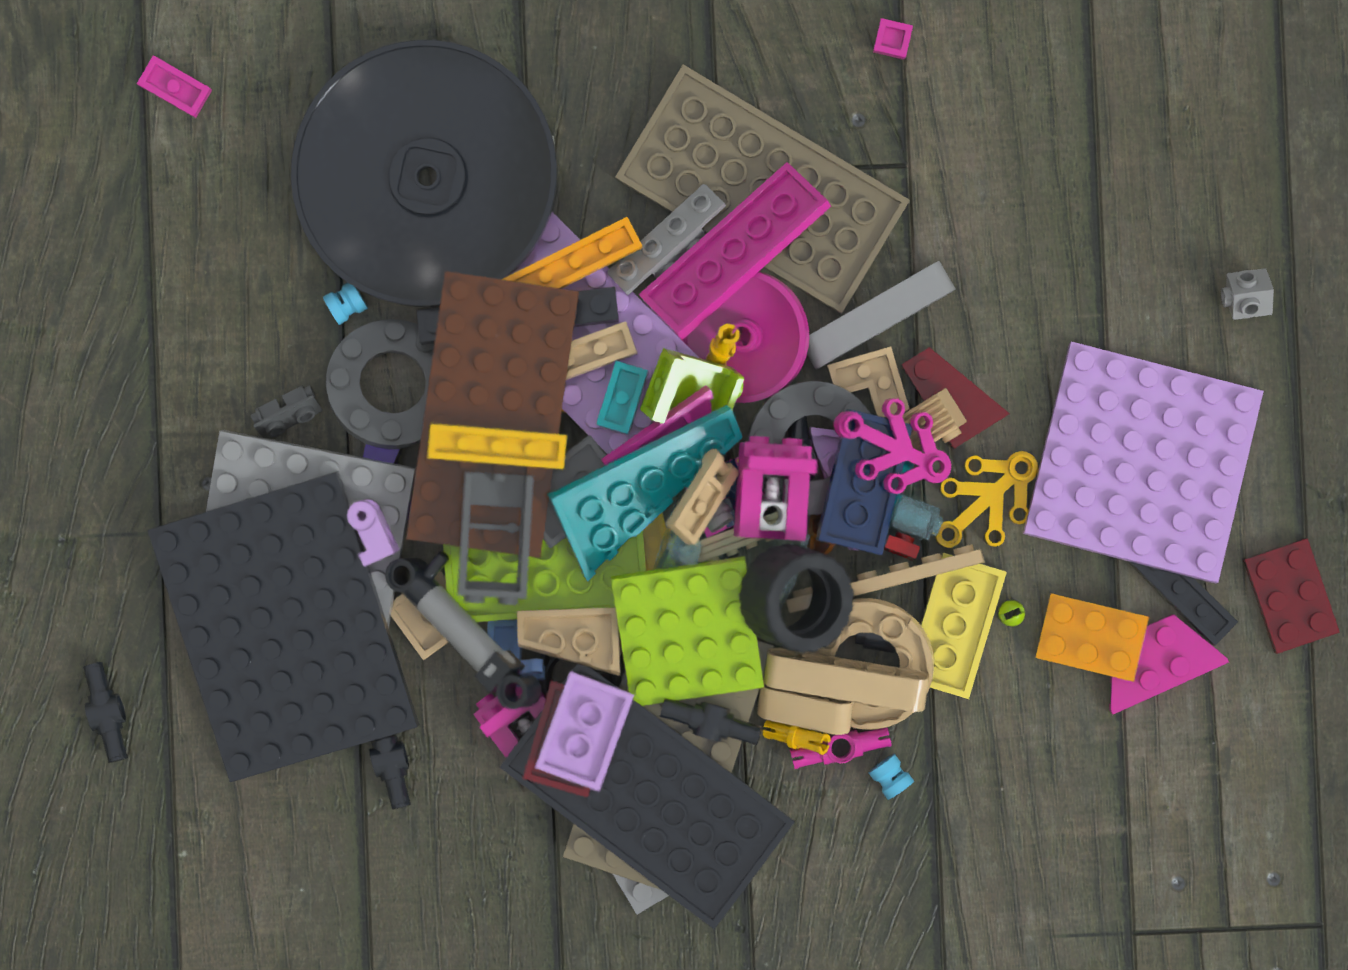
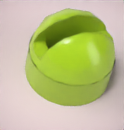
M1015 600L1003 602L998 609L999 620L1004 625L1010 627L1021 624L1025 618L1023 605ZM1019 608L1020 614L1008 619L1005 618V613Z

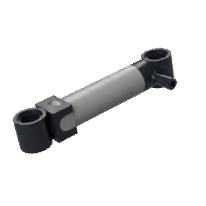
M439 551L428 565L420 558H401L389 563L385 573L386 582L389 587L394 591L401 592L477 671L474 677L489 693L496 692L497 699L502 706L513 710L533 706L538 702L542 691L538 679L532 674H519L525 665L510 650L503 651L436 581V575L449 561V556L445 552ZM407 568L410 571L409 582L407 581L405 576ZM518 684L522 689L521 698L516 694V686Z

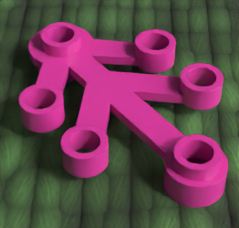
M889 398L882 405V412L889 420L894 438L865 425L862 417L856 412L844 411L835 418L834 429L840 437L848 439L860 437L889 452L872 460L859 461L855 467V473L860 479L872 480L877 476L878 472L907 460L917 466L902 474H888L883 482L887 492L900 494L907 485L921 479H925L930 483H940L950 474V458L945 452L936 449L930 431L933 426L931 415L925 412H917L910 419L911 428L918 434L922 453L912 447L902 417L905 412V405L900 399ZM893 402L897 405V412L895 414H891L889 409ZM921 416L925 419L923 428L918 426V419ZM851 419L856 423L853 431L848 429V422ZM935 461H938L940 468L935 473L932 466ZM869 464L871 471L869 475L865 476L863 474V467ZM896 477L899 485L894 490L891 487V481Z

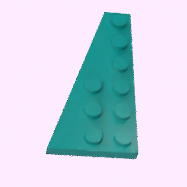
M728 405L547 494L587 582L596 574L595 570L607 559L610 561L619 553L617 549L630 537H636L674 502L672 498L684 487L689 488L702 467V459L708 451L717 449L724 455L743 437L733 411Z

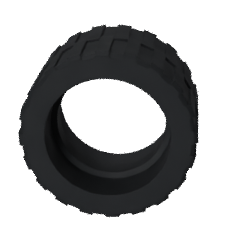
M796 544L773 546L764 553H760L756 560L747 568L745 577H743L741 582V592H739L740 610L748 628L752 629L753 633L759 638L797 653H812L831 645V642L842 634V630L847 626L853 610L854 591L851 586L850 576L846 573L843 565L829 555ZM807 569L813 585L811 603L805 614L797 622L786 627L780 614L782 592L794 575Z

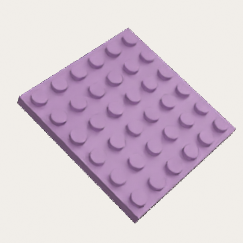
M1070 342L1023 534L1195 579L1218 583L1264 391Z

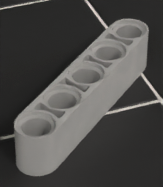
M937 261L810 334L807 356L815 370L943 298L956 290L941 262Z

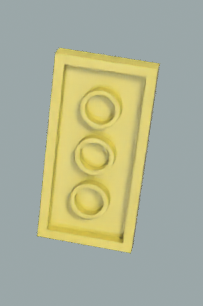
M942 553L941 558L944 559L953 555ZM977 564L935 575L921 621V626L929 638L934 655V673L930 688L969 699L1005 580L1006 571Z

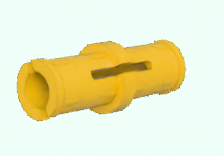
M724 324L719 328L718 335L710 342L706 360L726 365L727 360L733 357L736 351V342L740 336L738 329L734 334L732 333L735 328L734 325Z
M766 720L764 723V727L771 728V731L763 730L764 738L787 743L788 747L792 749H799L801 747L824 755L829 749V745L822 744L823 741H831L829 734Z

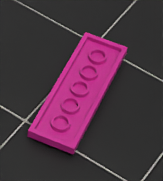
M786 162L645 288L639 296L683 340L826 212L831 205L819 191Z

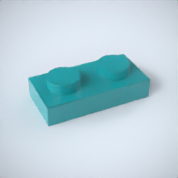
M619 361L615 362L597 419V426L629 435L648 376V370Z

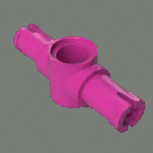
M888 728L873 729L861 733L855 730L843 735L831 734L830 742H822V744L829 745V749L824 755L801 747L799 749L790 748L792 758L803 756L802 758L792 760L794 769L824 762V765L835 762L847 763L852 758L863 756V752L891 747L889 737L879 739V737L889 735ZM837 739H846L850 744L849 752L844 756L834 755L831 748L833 742Z

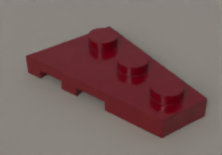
M930 347L901 365L923 402L946 388L967 420L966 423L958 427L962 433L948 441L952 449L1010 414Z

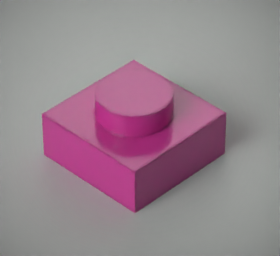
M881 18L873 52L905 60L913 25Z

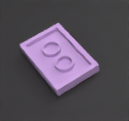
M570 672L535 768L599 791L634 694Z

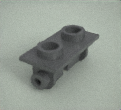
M301 385L282 395L286 404L282 408L277 399L255 408L256 412L251 414L255 429L262 438L268 439L280 436L286 429L298 423L308 422L316 414L323 411L315 399V393L310 385L305 388Z

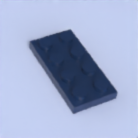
M846 409V411L858 413L865 425L894 438L888 418ZM851 419L848 422V429L853 431L856 423ZM905 423L910 438L912 428L910 424ZM840 437L816 540L883 555L897 495L887 492L883 482L888 474H902L904 462L878 472L877 476L872 480L860 479L855 473V467L859 461L872 460L889 452L860 437L854 439ZM869 464L863 467V474L865 476L869 475L871 471ZM896 477L891 481V487L894 490L899 485Z

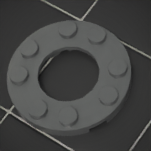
M396 319L374 321L351 332L333 352L326 374L328 403L338 423L350 435L363 443L383 449H404L420 442L434 343L421 345L418 324ZM388 353L403 354L414 360L422 369L426 381L425 392L418 404L407 411L399 413L382 412L371 406L362 395L360 387L361 373L368 362Z
M819 381L801 382L783 388L770 396L762 404L750 424L747 442H749V436L769 437V444L782 445V438H784L787 429L794 421L804 416L818 415L828 418L834 423L837 415L846 411V409L868 414L870 412L856 396L842 387ZM763 474L762 492L766 494V490H764L766 484L764 482L770 479L765 477V474ZM770 475L769 477L782 479V481H779L781 486L779 488L781 493L779 499L782 502L784 476ZM831 476L823 480L809 481L807 514H822Z

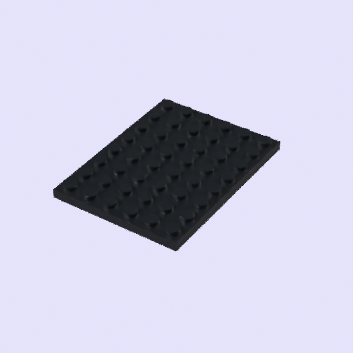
M338 471L147 530L229 782L417 728L420 725L369 565L363 566L358 555L364 552L358 531L348 522L347 513L350 506Z

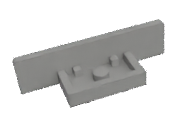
M701 185L640 241L643 246L642 249L620 259L608 270V275L627 295L651 274L657 279L706 235L702 227L726 207L725 203L707 185Z

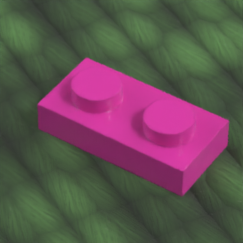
M154 55L137 82L140 87L194 118L197 117L212 91L208 86Z

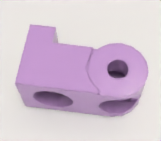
M363 499L350 506L347 513L348 522L353 528L358 530L366 548V551L358 554L363 566H367L400 550L377 502L371 499Z

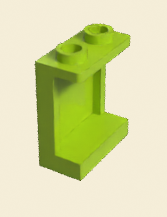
M663 348L640 410L651 420L664 423L668 411L705 385L713 393V399H711L712 412L726 405L733 410L736 399L740 397L743 391L744 376L730 366Z

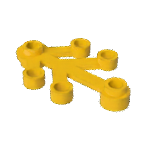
M1025 451L1015 452L1007 460H987L979 456H971L966 459L964 469L969 475L976 476L982 472L1004 473L995 483L958 482L954 478H947L941 482L940 492L947 498L957 495L980 497L952 522H942L937 526L935 539L939 545L946 548L958 545L962 539V531L989 507V528L984 534V540L989 546H1000L1005 540V533L1002 530L1004 492L1013 484L1014 506L1009 510V519L1014 524H1024L1028 515L1027 485L1036 477L1038 463L1032 454ZM972 459L980 462V469L977 472H972L969 469L968 465ZM1020 461L1027 465V471L1024 474H1019L1015 470L1016 464ZM948 481L956 485V491L953 494H948L944 490V485ZM1017 508H1021L1025 512V517L1021 521H1017L1013 517V512ZM945 528H950L954 532V537L950 541H946L942 537V531ZM993 530L998 531L1001 536L997 543H992L989 540V533Z

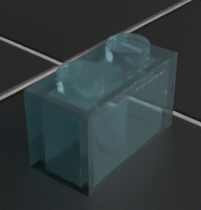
M900 495L893 508L889 528L924 541L930 540L931 536L938 535L943 517L938 516L941 508L905 495Z

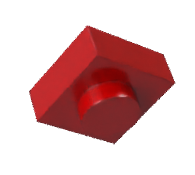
M896 532L895 537L892 535L887 536L884 550L913 561L918 555L920 546L913 544L915 540L913 537Z

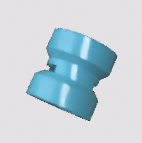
M348 282L342 285L340 291L336 293L330 292L323 296L327 307L339 325L348 321L351 314L355 312L361 313L368 309L358 289Z
M895 754L890 755L868 772L874 781L881 784L882 793L887 800L895 797L914 782L908 772H903L900 767L901 762Z

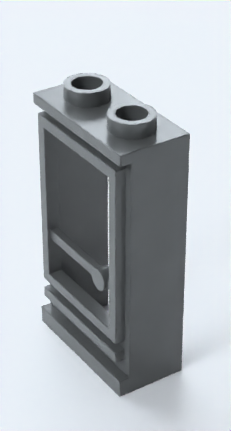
M464 472L457 595L464 596V602L484 603V597H498V604L518 605V599L527 598L534 476ZM471 505L521 507L520 526H516L514 523H509L508 525L470 523ZM469 528L507 530L509 533L520 531L517 583L466 581Z

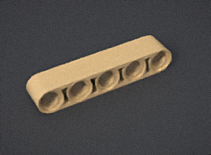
M770 648L767 650L763 683L775 689L903 711L920 712L925 709L929 675L916 670L810 652L797 653L786 648Z

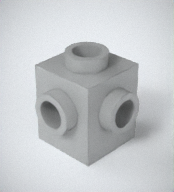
M1266 268L1227 273L1226 287L1221 288V299L1223 306L1229 307L1233 320L1272 315L1274 289Z

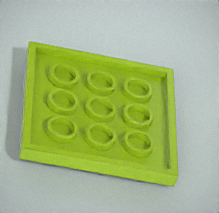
M745 556L611 576L629 693L634 694L633 700L641 706L664 703L665 698L678 701L764 688L757 636L746 625L740 610L739 592H741L742 579L747 572Z

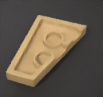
M616 608L517 611L518 647L620 676L619 628Z

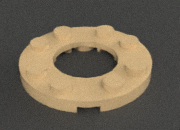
M853 599L854 605L849 617L850 620L842 630V634L832 641L831 645L812 652L835 657L839 645L848 637L858 633H875L882 636L883 639L889 641L895 647L900 659V668L916 670L929 675L927 693L930 689L934 673L932 646L922 626L904 609L879 599ZM853 702L851 727L867 730L886 728L905 720L914 712Z

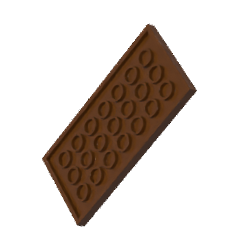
M445 271L406 539L460 547L464 472L534 476L529 557H541L549 502L547 494L550 493L553 468L427 458L430 424L558 435L579 291ZM471 505L470 523L495 525L514 523L516 526H520L521 507ZM469 528L468 548L518 555L520 531L509 533L507 530Z

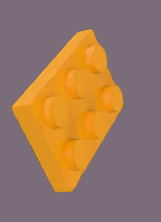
M1051 594L1035 658L1134 682L1149 617Z

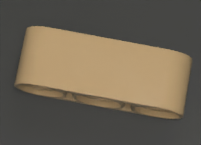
M764 684V688L759 690L757 714L761 718L829 734L843 735L850 732L853 702L775 689Z

